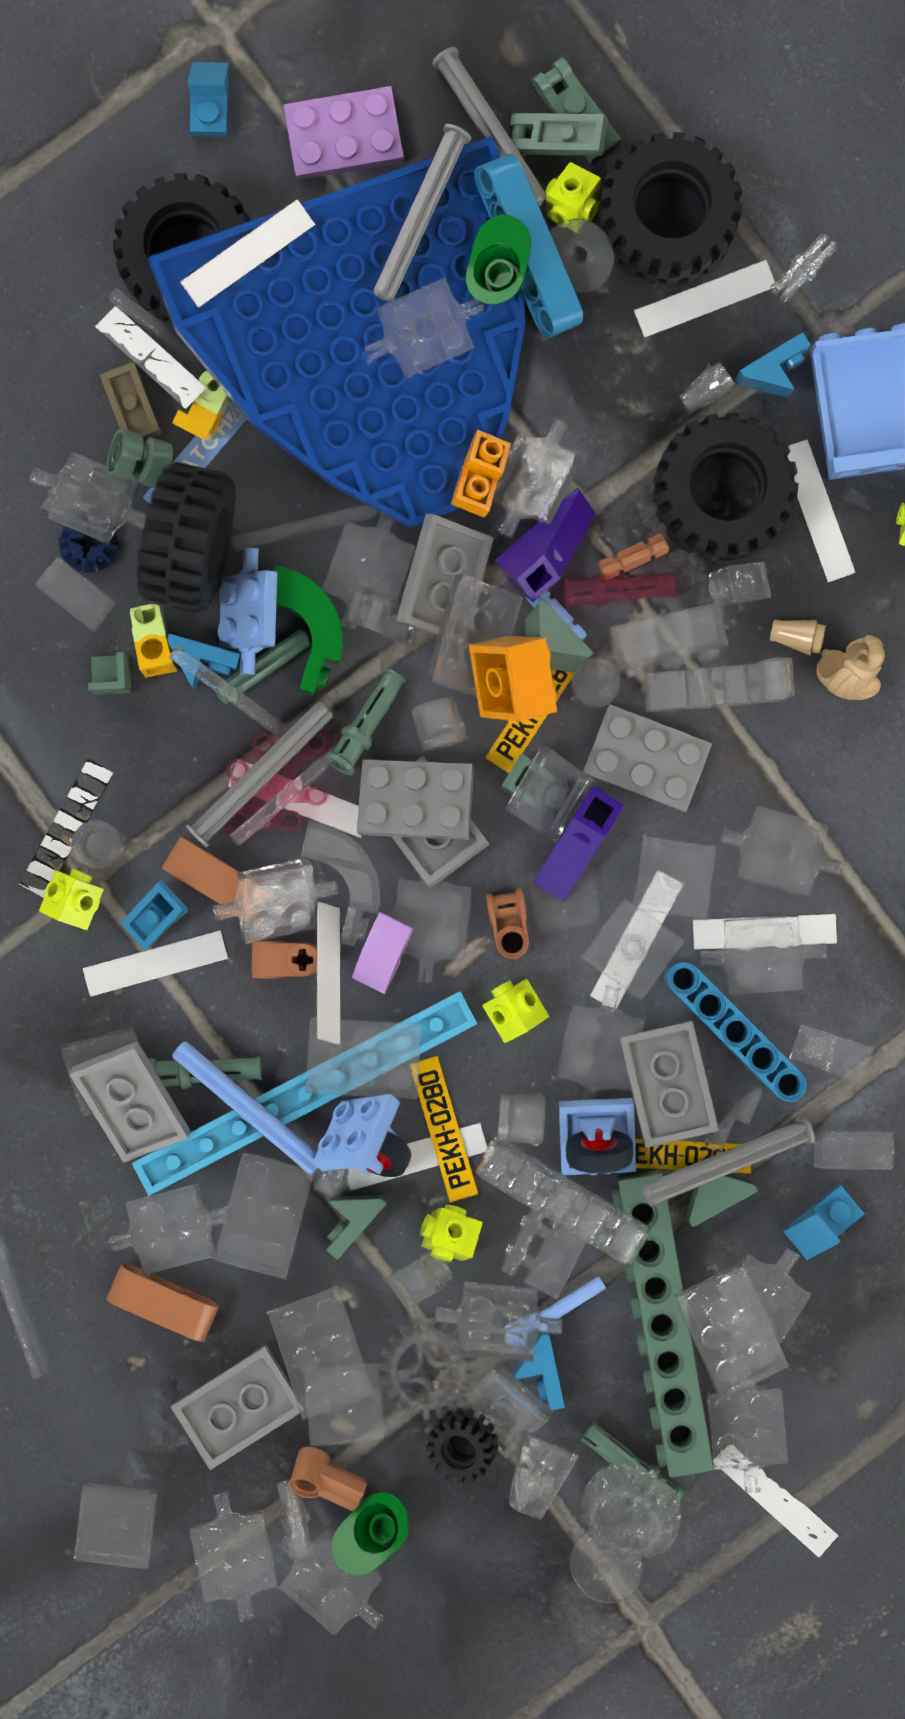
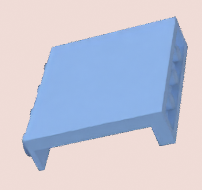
M905 323L891 327V331L877 332V328H866L855 332V336L841 338L840 333H831L819 337V341H815L810 349V357L829 480L905 469Z

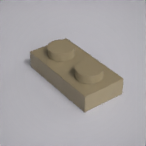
M134 362L100 374L120 429L139 433L143 436V439L161 433Z

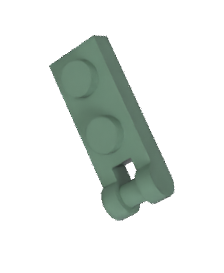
M562 57L552 64L550 71L545 74L540 72L531 79L535 90L552 113L603 114L575 77L567 61ZM561 81L566 89L557 95L552 87ZM609 122L603 156L621 142V137ZM602 156L585 157L590 164H593Z
M515 113L511 115L509 127L512 129L511 140L522 157L527 155L603 156L609 119L605 114ZM532 130L531 138H526L527 132Z

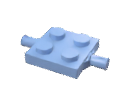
M243 548V570L237 575L221 577V587L219 590V648L241 653L239 674L255 675V653L263 648L275 647L277 572L268 570L258 571L259 549Z

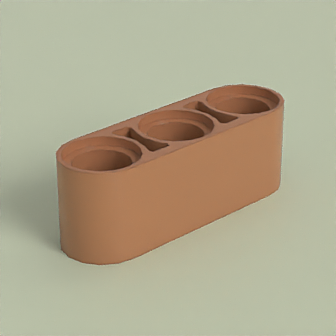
M181 836L161 867L174 877L253 923L271 893V890Z
M124 1263L120 1265L106 1297L108 1302L123 1310L185 1337L202 1342L205 1341L219 1309V1305L207 1297Z

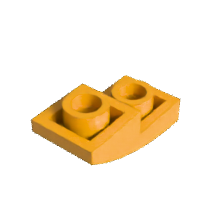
M480 430L475 432L456 484L451 505L481 517H485L488 514L497 481L504 472L511 443Z

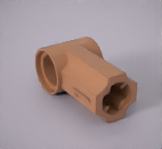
M303 1447L298 1452L289 1488L299 1496L305 1498L320 1496L354 1511L365 1493L367 1483L365 1478L330 1463V1456L323 1450L315 1447Z

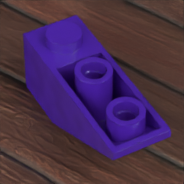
M576 488L495 560L509 582L531 602L536 601L561 578L595 516V512L580 489Z
M592 786L537 874L533 884L564 902L625 805Z

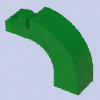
M275 565L274 572H277L276 608L300 617L308 625L311 632L312 648L300 690L303 693L316 696L318 688L325 689L331 668L325 667L326 662L341 666L344 651L342 626L331 600L315 582L296 571Z

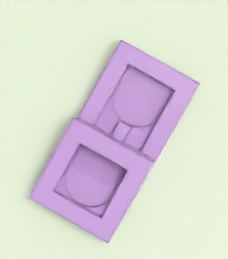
M379 912L362 949L352 978L386 994L401 963L400 958L414 931V927L383 912Z

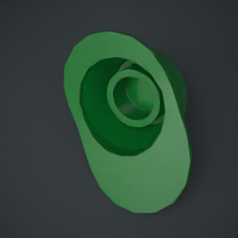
M498 215L487 220L479 229L474 240L466 273L468 291L477 301L484 304L498 305L510 300L520 291L524 283L531 253V237L528 228L521 220L510 215Z
M386 1492L372 1494L340 1524L334 1533L331 1545L333 1559L342 1571L354 1576L367 1575L379 1568L393 1553L403 1546L408 1536L409 1520L407 1510L402 1501L394 1494Z

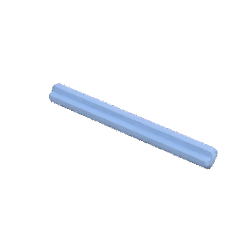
M184 1041L178 1046L172 1056L179 1064L307 1173L312 1174L317 1170L318 1167L313 1164L317 1154L316 1151L188 1042Z

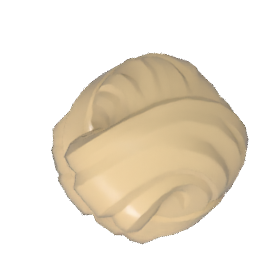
M866 635L863 638L856 639L849 643L846 653L836 649H823L821 651L823 658L817 664V676L819 681L827 688V691L847 700L868 699L879 692L881 682L876 675L881 670L885 651L878 637Z

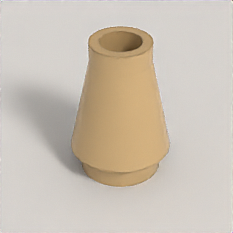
M774 619L770 641L778 642L811 656V652L820 654L826 625L818 624V620Z

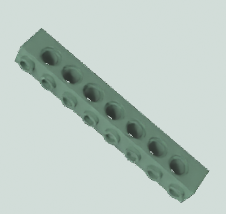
M658 1169L617 1176V1186L611 1187L614 1208L622 1210L624 1223L617 1224L620 1244L621 1246L628 1245L630 1260L624 1261L627 1283L634 1282L636 1297H630L633 1319L641 1320L643 1333L636 1334L640 1357L647 1356L649 1370L642 1372L646 1393H653L655 1407L649 1408L652 1429L660 1431L662 1444L655 1445L659 1468L666 1466L669 1478L713 1471L714 1468L668 1201L665 1200L652 1205L647 1203L642 1191L644 1184L663 1177V1173ZM640 1203H646L651 1206L652 1212L650 1217L642 1222L634 1220L632 1218L633 1208ZM646 1240H652L658 1244L656 1254L650 1258H643L638 1254L640 1244ZM659 1277L664 1280L662 1291L655 1295L645 1292L646 1282L650 1278ZM659 1314H665L670 1317V1324L663 1331H656L651 1328L653 1318ZM663 1352H674L677 1355V1359L671 1367L663 1368L657 1364L658 1357ZM677 1388L683 1391V1397L678 1403L668 1404L664 1401V1395L668 1390ZM683 1425L688 1427L689 1434L684 1440L675 1441L670 1438V1433L676 1426Z

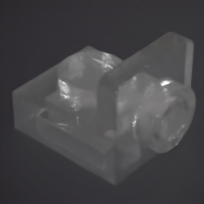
M765 562L730 565L709 574V591L713 598L715 609H724L733 604L764 601L771 598Z
M427 1249L420 1257L395 1270L386 1278L406 1309L439 1292L452 1278L447 1261L432 1257L430 1255L432 1250Z

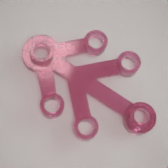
M320 730L315 735L323 740V745L320 749H311L308 742L222 827L227 837L235 841H244L252 837L256 830L283 829L286 832L294 833L301 828L303 823L302 817L293 810L285 811L281 816L258 815L268 803H310L313 806L325 804L328 799V792L321 784H312L308 788H284L312 758L320 759L327 752H330L331 739L325 731ZM262 732L253 738L252 746L257 752V761L269 750L261 751L258 749L257 742L260 738L266 737L270 739L271 745L269 749L275 744L274 738L268 733ZM234 759L227 765V774L231 778V787L241 778L234 777L232 774V767L235 764H242L245 767V773L250 769L248 764L241 759ZM315 788L321 789L324 793L323 799L319 802H314L310 799V792ZM292 814L297 817L298 824L296 827L289 829L285 826L284 820L288 815ZM238 815L243 816L246 820V824L242 829H235L232 825L234 817Z

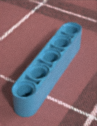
M507 154L478 166L474 173L475 183L490 219L498 215H510L521 220L528 228L531 237V253L521 291L539 332L546 338H552L580 325L583 321L581 305L519 160L514 155Z
M676 962L668 967L664 976L668 989L772 1094L788 1102L797 1101L804 1095L807 1083L803 1074L697 967L686 962ZM680 968L688 969L692 975L691 984L685 989L677 988L673 982L674 973ZM712 994L718 1001L717 1010L711 1015H704L699 1007L700 1000L705 995ZM732 1021L741 1022L744 1028L743 1036L737 1041H730L726 1036V1027ZM761 1047L767 1048L770 1054L769 1062L764 1067H756L752 1061L754 1051ZM785 1074H792L796 1080L794 1090L786 1094L781 1093L778 1086L780 1078Z

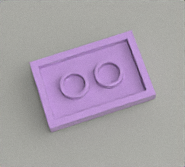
M391 86L283 104L296 180L404 162Z

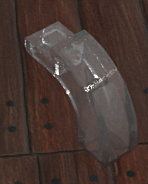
M309 820L300 857L329 864L344 877L349 888L350 903L340 943L355 947L357 940H365L369 919L363 918L364 911L378 914L380 911L381 888L377 871L366 851L353 838L332 826Z

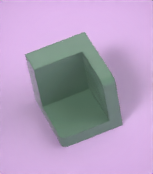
M116 652V655L91 657L92 683H88V691L95 695L131 693L129 655L125 652Z

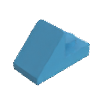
M192 62L187 85L191 95V137H228L229 63Z
M802 332L741 369L735 380L739 386L782 397H790L794 387L782 368L784 367L786 371H789L805 360L803 355L811 344Z
M169 633L167 642L190 685L195 690L199 683L204 662L209 663L208 670L229 676L230 670L236 672L240 670L241 654Z
M160 880L120 924L146 950L174 922L184 916L188 909L173 891Z
M837 1184L782 1231L804 1258L808 1260L840 1243L841 1241L838 1236L865 1213L840 1184Z
M547 1327L539 1330L512 1371L513 1380L542 1374L543 1378L536 1379L540 1401L548 1400L550 1411L565 1408Z

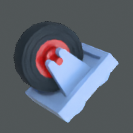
M392 1094L340 1101L333 1112V1118L327 1132L319 1143V1149L313 1164L321 1171L356 1167L367 1175L373 1173L384 1177L401 1176L408 1167L412 1154L408 1145L397 1137L396 1133L390 1128L400 1102Z
M633 1098L559 1101L562 1175L636 1172Z

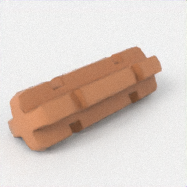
M656 534L647 538L648 542L645 544L641 541L615 553L617 557L612 558L610 555L601 559L598 562V567L602 577L605 580L613 579L619 576V571L621 570L626 573L650 562V557L652 556L659 558L667 554L669 548L666 539L662 534Z

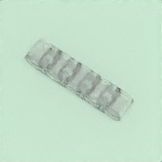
M493 1138L475 1171L486 1182L625 1264H633L650 1233L649 1227L637 1218L502 1139Z

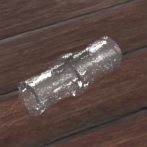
M821 233L801 256L796 255L790 262L791 267L770 286V290L775 296L784 286L788 287L778 298L781 302L788 303L790 298L806 281L811 282L817 276L816 270L837 251L838 248L833 241L823 251H820V248L830 239L827 235Z
M290 1480L278 1483L276 1486L283 1517L280 1519L281 1526L285 1527L290 1558L293 1561L314 1556L315 1553L308 1522L311 1520L310 1513L305 1510L303 1497L292 1492L289 1488Z

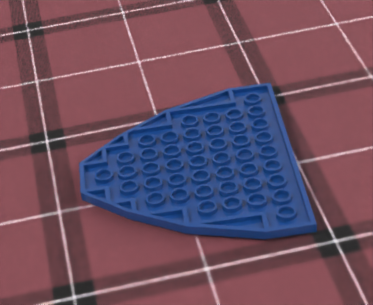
M492 136L463 146L398 292L392 301L387 302L375 296L374 288L434 157L301 203L315 225L199 308L180 282L280 211L150 256L147 260L176 333L251 425L332 487L409 528L422 524L426 514L443 516L461 509L451 505V501L475 432L480 430L501 439L509 418L525 329L524 295L520 289L519 292L506 302L498 305L484 304L477 301L470 294L466 284V273L474 240L479 229L490 219L476 186L474 173L478 166L500 158Z

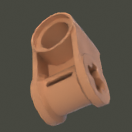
M522 887L516 888V891L512 893L494 896L491 892L485 893L497 952L508 960L521 958L529 947L526 925L527 914ZM511 904H514V905H515L514 907L501 908V909H498V908H497V907H499V906H505V905H511ZM516 933L522 938L523 946L519 952L508 953L503 949L501 940L506 934Z
M252 941V978L304 977L314 975L317 972V946L314 944L285 943V941ZM304 949H306L307 955L313 956L314 959L313 963L307 964L306 970H304L303 964L296 961L297 956L303 955Z

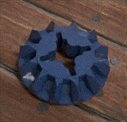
M94 514L76 515L75 519L64 525V530L59 538L60 554L65 562L73 569L83 573H95L105 569L114 560L118 550V538L114 528L106 519ZM90 529L92 538L103 544V546L91 547L89 553H87V558H85L84 548L74 542V540L85 539Z

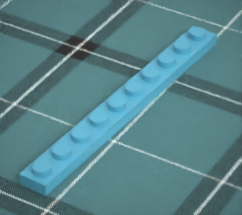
M461 991L254 1099L286 1125L477 1025V1022ZM231 1110L191 1131L187 1139L153 1151L134 1161L132 1165L148 1196L264 1135L235 1110Z

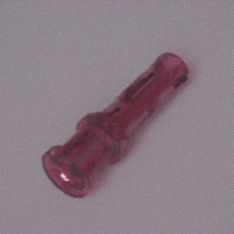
M594 574L593 578L570 580L569 576L562 578L565 610H571L572 606L594 604L597 608L606 605V601L675 597L674 574L605 579L600 574ZM652 585H653L652 588L623 590V588H625V587H639V586H652ZM615 588L614 591H606V589ZM590 590L589 593L575 594L576 591Z

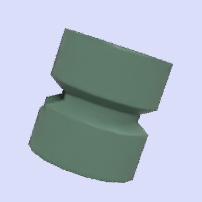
M119 429L109 448L107 473L109 476L126 481L136 477L138 484L156 488V482L158 477L162 475V470L172 464V444L152 437L144 441L143 436L139 433Z

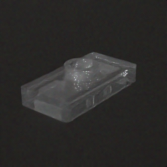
M58 556L35 584L36 587L93 632L116 605L112 599Z

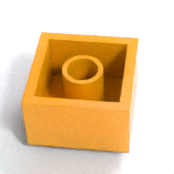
M502 636L469 645L480 717L521 722L557 712L555 701L557 692L552 682L550 669L551 654L546 638Z

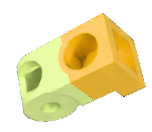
M206 371L202 373L198 380L206 389L194 400L189 412L178 410L172 423L203 440L212 441L231 399L210 373Z
M148 604L130 608L133 626L132 634L139 669L145 678L178 671L172 649L167 642L168 631L161 605Z

